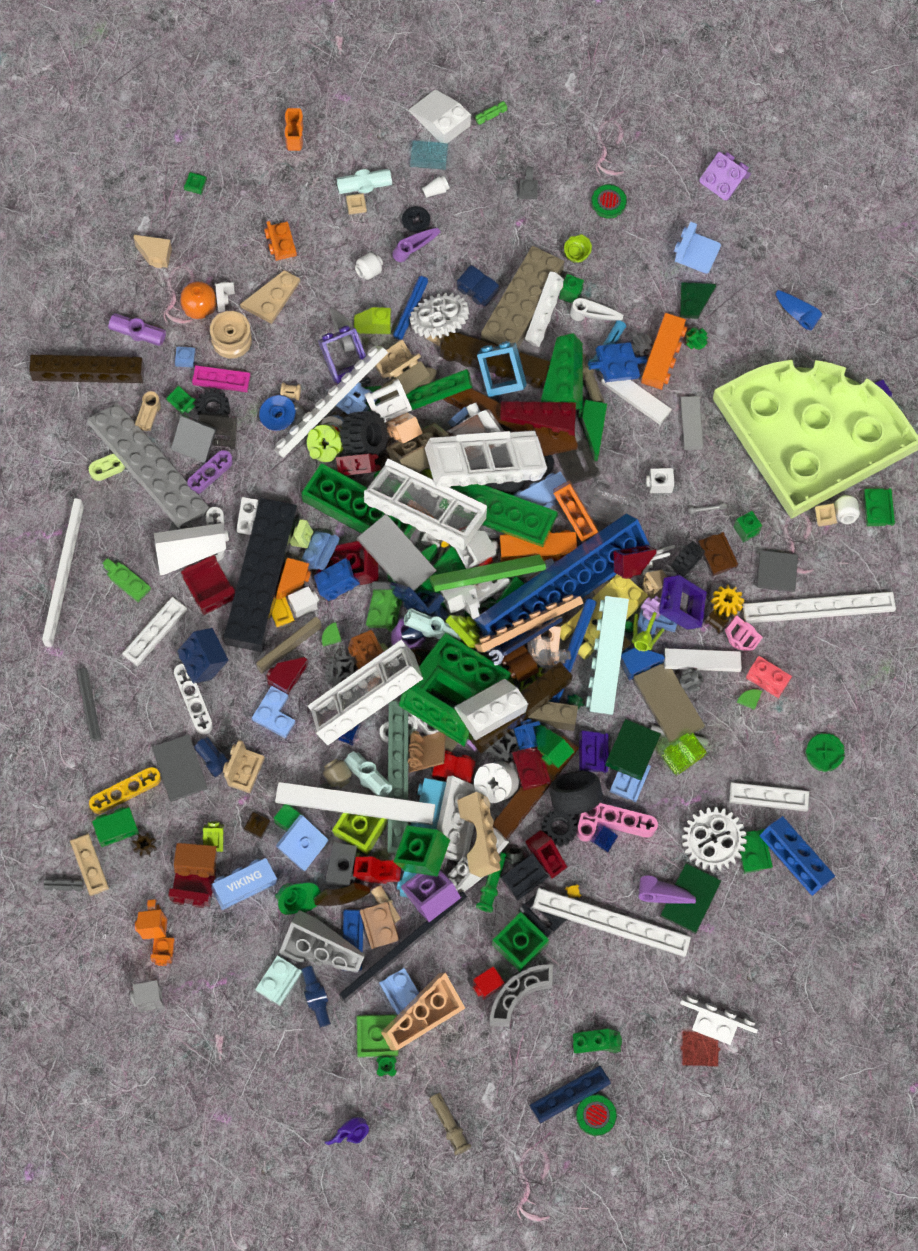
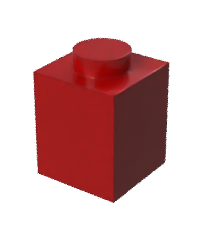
M493 966L473 979L474 986H472V989L478 997L481 996L485 1000L503 988L505 983Z

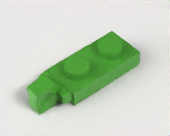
M108 558L102 563L103 567L109 571L107 576L136 602L139 603L151 590L148 584L123 564L118 562L115 565Z

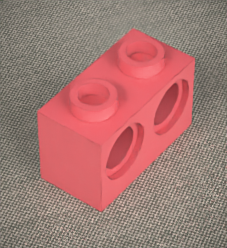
M758 656L750 668L746 679L779 699L792 676Z

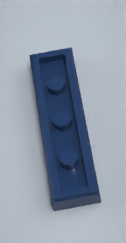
M598 1066L529 1106L541 1124L609 1086L611 1082L602 1067Z

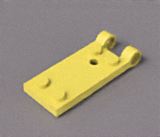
M617 574L592 598L597 604L583 638L587 642L578 651V655L584 660L595 651V638H599L600 631H597V625H593L592 620L602 619V612L599 611L600 601L604 600L605 596L629 599L626 620L648 598L649 595L630 579H623ZM583 608L561 626L560 638L563 641L568 639L575 631Z

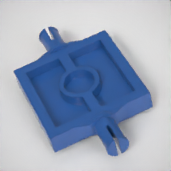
M631 342L601 345L595 349L598 357L597 361L588 362L589 370L599 369L603 374L605 383L632 380L640 377L638 364H646L647 359L646 356L636 357L634 355Z

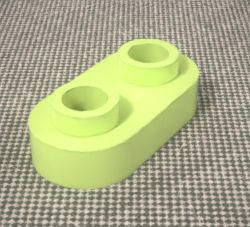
M111 454L92 462L89 466V473L94 480L101 481L122 472L125 466L115 454ZM115 463L120 464L118 467L113 466ZM98 470H102V473L97 474L96 472Z

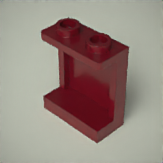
M215 555L201 559L195 565L190 564L181 571L182 578L203 616L233 601L235 590L228 582Z

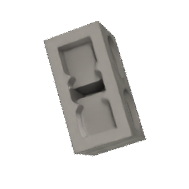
M157 980L133 984V991H130L131 1002L140 1012L164 1008L162 990Z

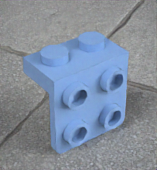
M690 222L688 228L684 227L681 234L682 241L677 242L674 252H676L675 262L707 274L711 270L721 244L696 234L697 224Z

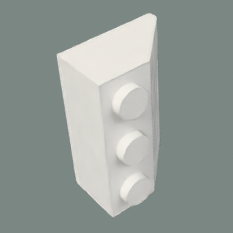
M503 679L454 708L473 738L477 740L525 713L528 703L516 686Z

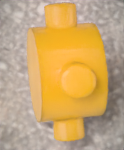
M576 884L575 886H567L565 888L569 898L581 897L579 885Z

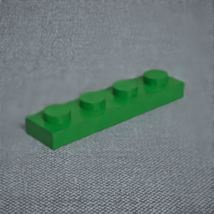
M465 369L412 390L406 394L412 410L472 388L470 372Z

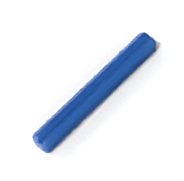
M418 277L394 330L393 336L395 339H403L410 324L411 312H414L413 308L418 306L428 284L427 277Z

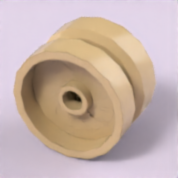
M225 311L218 314L212 320L210 325L212 346L220 356L228 359L238 358L250 349L252 344L250 324L244 315L235 311Z

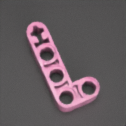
M599 803L593 809L596 812L595 815L590 816L586 812L581 813L577 837L581 841H590L598 825L649 838L655 834L658 822L650 815ZM611 813L615 819L609 821L605 818V814ZM630 818L634 824L626 825L624 819ZM647 823L650 824V830L646 829ZM588 827L591 833L584 834L581 828Z

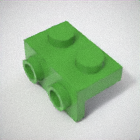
M373 590L366 621L367 627L386 628L390 632L393 631L398 623L399 610L402 605V600L392 593L393 590Z

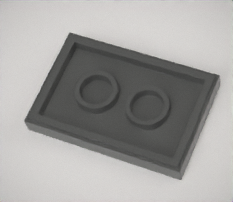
M189 734L152 747L170 802L208 789Z

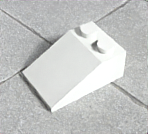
M436 89L409 109V112L443 146L470 127L471 114L460 103Z

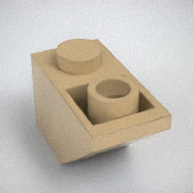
M657 570L645 574L642 590L649 595L648 597L655 598L657 596L661 598L663 581L667 577L664 571Z

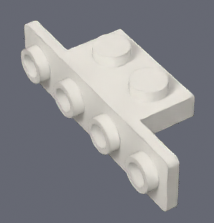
M687 995V997L682 996L680 1004L699 1011L692 1028L693 1031L729 1045L732 1042L737 1026L753 1033L758 1031V1025L752 1019L744 1018L743 1020L736 1017L737 1015L734 1012L725 1010V1012L717 1009V1006L711 1003L702 1004L698 1002L697 998Z

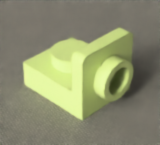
M300 520L298 526L295 527L290 541L291 546L308 548L313 530L306 520Z

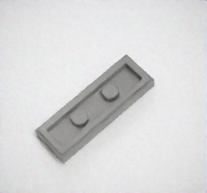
M699 396L681 397L684 450H702Z

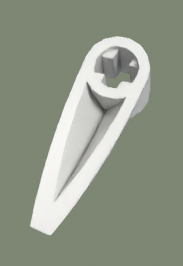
M583 298L574 300L570 310V316L576 321H581L585 317L597 320L621 321L624 316L613 309Z

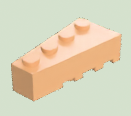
M439 973L381 1032L390 1050H399L465 1009L447 974Z

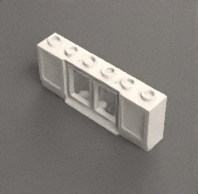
M507 431L430 438L425 446L435 487L448 488L458 485H485L487 483L501 484L509 481L521 482L522 480L537 481L542 478L547 470L535 431Z

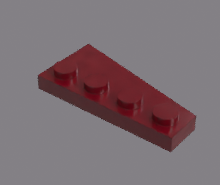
M501 401V421L525 425V423L532 424L534 428L541 429V427L551 428L553 432L565 431L568 432V435L575 436L576 402Z

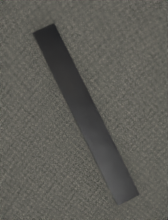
M461 891L459 893L461 897L459 900L430 922H424L339 994L340 999L346 1003L467 901L468 896Z

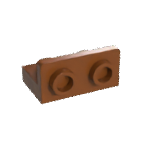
M372 629L351 638L348 646L350 655L357 660L358 669L384 652Z

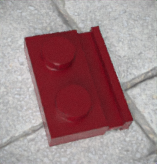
M538 746L512 752L523 791L540 787L544 784H550L551 782L545 762L541 759L543 755L538 750Z

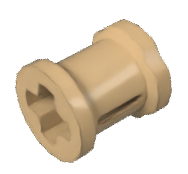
M282 382L280 395L287 398H296L299 401L301 384L295 386L286 385Z

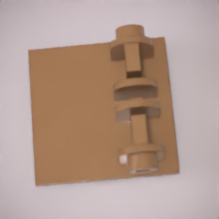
M413 731L410 734L409 739L411 741L408 750L410 754L408 759L409 773L444 764L446 735L438 732L422 737L417 731Z

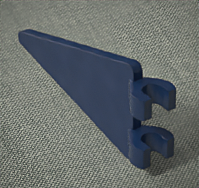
M559 617L500 646L487 650L489 656L496 654L491 657L494 665H499L504 656L559 624L563 619Z

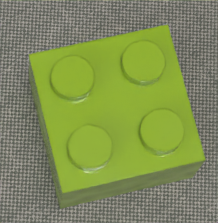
M343 813L332 831L334 836L349 845L357 846L359 851L368 855L387 826L388 819Z

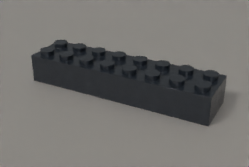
M260 497L224 634L225 645L263 653L278 587L298 517L297 505Z

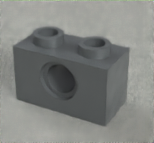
M333 842L326 885L344 888L351 885V883H355L356 877H353L355 859L360 857V853L357 852V846ZM346 862L349 864V867L346 870H341L338 868V865Z

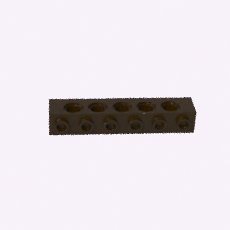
M30 355L29 372L32 381L143 384L145 366L142 357Z

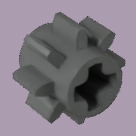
M639 333L632 338L633 344L631 346L636 355L645 356L652 351L651 345L654 342L648 334Z
M691 668L682 671L683 676L680 677L682 688L693 693L700 690V685L704 683L701 672Z

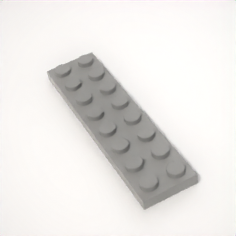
M118 403L88 418L87 423L179 529L207 513L210 509L195 491L191 490L186 480L138 426H135V422Z

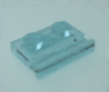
M413 141L410 167L446 170L448 143Z

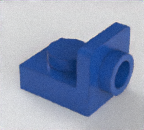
M532 719L520 723L521 726L514 728L520 750L537 746L533 727L540 725V721L532 723Z

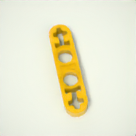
M147 768L95 794L89 800V806L96 814L104 813L157 786L161 781L160 773L156 768ZM148 774L156 775L155 780L151 781V779H148ZM141 777H143V780H146L145 786H143V783L140 780ZM133 781L140 784L136 791H131L128 788L129 784ZM115 790H119L122 793L121 798L118 800L111 798V793ZM105 795H107L108 800L111 802L110 804L105 801ZM96 800H99L100 802H103V803H101V806H102L101 808H98L97 806H95V805H96V803H95Z

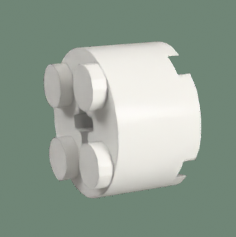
M503 761L489 763L480 767L474 778L476 792L487 796L490 803H497L510 798L519 786L517 772L514 771L510 764Z

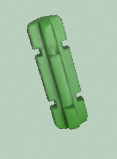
M501 101L497 104L498 106L494 105L484 110L483 113H478L475 115V121L478 125H481L485 120L488 121L500 115L499 113L507 111L506 103Z

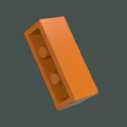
M568 480L554 488L553 494L580 540L584 541L597 534L598 528L571 481Z

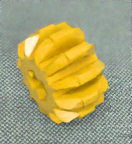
M728 584L725 589L720 586L718 591H714V598H712L711 603L715 604L713 606L714 610H719V616L722 613H725L727 618L730 616V613L736 616L737 611L742 610L741 604L744 603V599L740 598L742 592L736 593V586L730 589Z

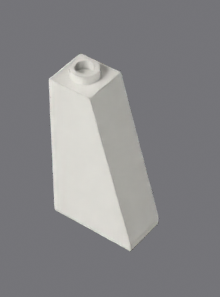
M222 523L154 533L160 575L167 574L226 550L225 542L229 541L227 530H223Z

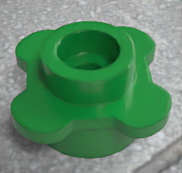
M379 1056L376 1060L378 1063L377 1075L380 1077L383 1075L395 1076L397 1073L395 1069L396 1058L394 1056Z

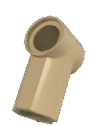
M149 391L142 398L143 403L135 422V426L144 431H151L156 414L161 408L157 393ZM150 400L156 401L153 405L147 404Z

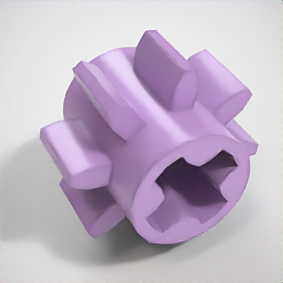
M657 596L655 598L648 597L641 606V609L644 610L642 615L650 620L653 612H656L655 619L657 620L661 615L659 614L661 599Z

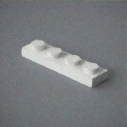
M550 272L525 337L526 341L536 347H540L545 330L550 322L551 314L557 304L560 290L563 288L564 279L555 272Z

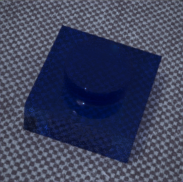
M600 825L590 842L603 851L609 852L618 835L605 826Z

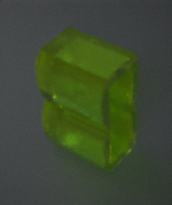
M694 733L683 735L677 745H669L663 750L662 758L675 776H678L708 754Z

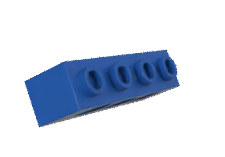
M783 816L769 825L760 835L763 841L812 896L835 877L832 871Z

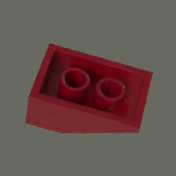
M359 541L336 546L325 569L346 558L350 561L353 575L359 580V585L371 584L373 581L378 582V562Z

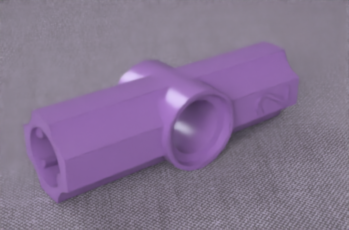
M114 313L110 318L108 326L110 330L131 336L134 341L143 340L161 346L165 340L166 330L145 324L139 318L130 319Z

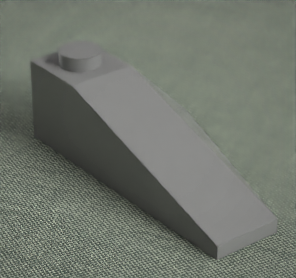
M300 910L292 920L279 952L297 962H315V965L319 966L323 964L332 965L336 969L353 972L359 971L365 957L364 953L320 920Z

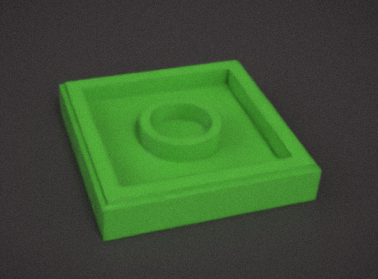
M397 1015L357 1016L358 1058L398 1056V1050H390L381 1033Z

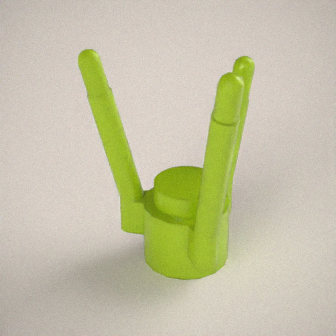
M653 612L646 631H642L639 634L638 614L634 615V631L631 642L639 651L651 650L654 643L664 632V628H661L653 639L651 637L650 630L657 615L656 612Z

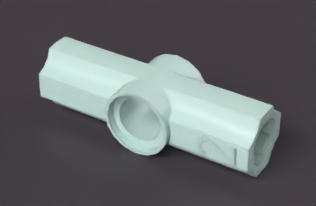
M363 169L357 171L355 175L336 178L339 194L354 191L369 193L374 188L392 185L389 169L373 172Z
M412 608L408 610L404 617V625L422 632L428 638L435 637L440 640L447 633L458 641L461 639L449 624L445 623L440 617H430Z
M353 751L349 753L344 761L349 769L360 779V784L363 787L369 788L376 796H388L392 790V785L376 770V765L373 762L367 761L358 752Z

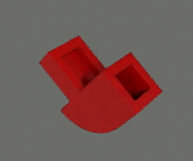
M356 857L353 877L377 884L399 882L401 868L393 862L394 860L381 861L375 857Z

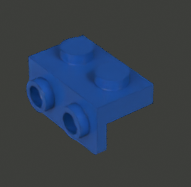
M346 558L314 575L319 594L328 601L336 599L339 595L352 590L360 584L359 580L353 575L350 561Z

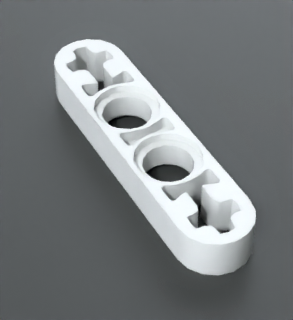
M179 664L174 669V675L194 727L198 733L208 734L212 730V721L197 683L193 684L187 673L188 681L184 682L182 675H179L180 670L187 671L183 664ZM193 686L195 692L192 695L185 694L184 690L186 687ZM194 703L202 705V709L199 712L191 710V706ZM200 716L203 717L205 723H208L205 729L200 726Z

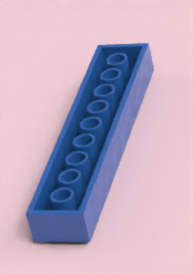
M626 513L475 618L483 636H493L497 634L496 630L502 627L509 628L513 626V622L522 618L526 620L530 618L529 614L538 610L542 612L546 610L547 605L554 602L557 604L562 602V598L573 594V596H581L582 599L615 576V550L642 545L650 546L638 519ZM531 629L528 630V631H526V632H524V633H522V634H520V635H518V636H516V637H519V636H521V635H523V634H525V633L531 631Z

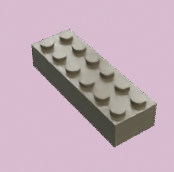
M532 246L483 328L481 340L498 346L506 341H510V343L516 342L517 349H519L529 329L549 273L555 272L561 276L565 261Z

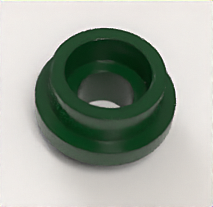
M574 693L572 696L567 695L566 703L569 705L578 706V710L584 706L582 703L583 699Z

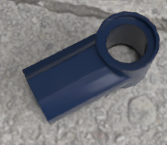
M208 737L198 741L194 748L205 761V765L210 773L216 778L223 773L224 765L229 761L222 752L216 749Z

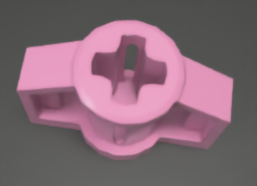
M737 615L733 617L725 628L729 643L738 650L753 651L763 638L752 625L744 622ZM738 624L740 628L732 637L731 631ZM751 635L754 639L748 647H743Z

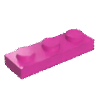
M195 365L192 383L195 386L248 393L251 375L248 372Z

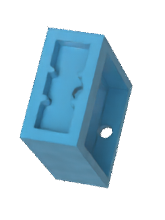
M506 341L496 347L487 345L481 348L477 357L488 397L524 390L527 383L516 342L510 343V341ZM509 353L516 380L492 384L486 357Z

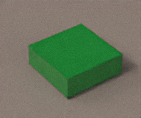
M189 172L184 190L202 195L207 177Z

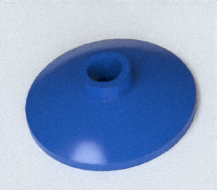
M282 395L268 398L262 404L259 411L261 423L272 431H280L287 428L293 422L296 414L293 402Z

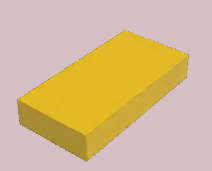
M286 597L280 600L276 599L272 612L276 627L295 621Z

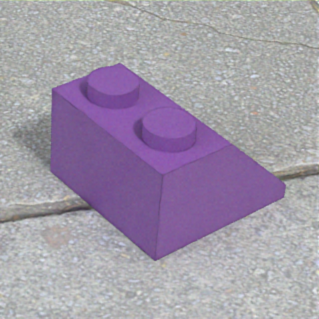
M439 871L438 876L416 874L401 886V889L428 922L461 898L454 884L441 871Z

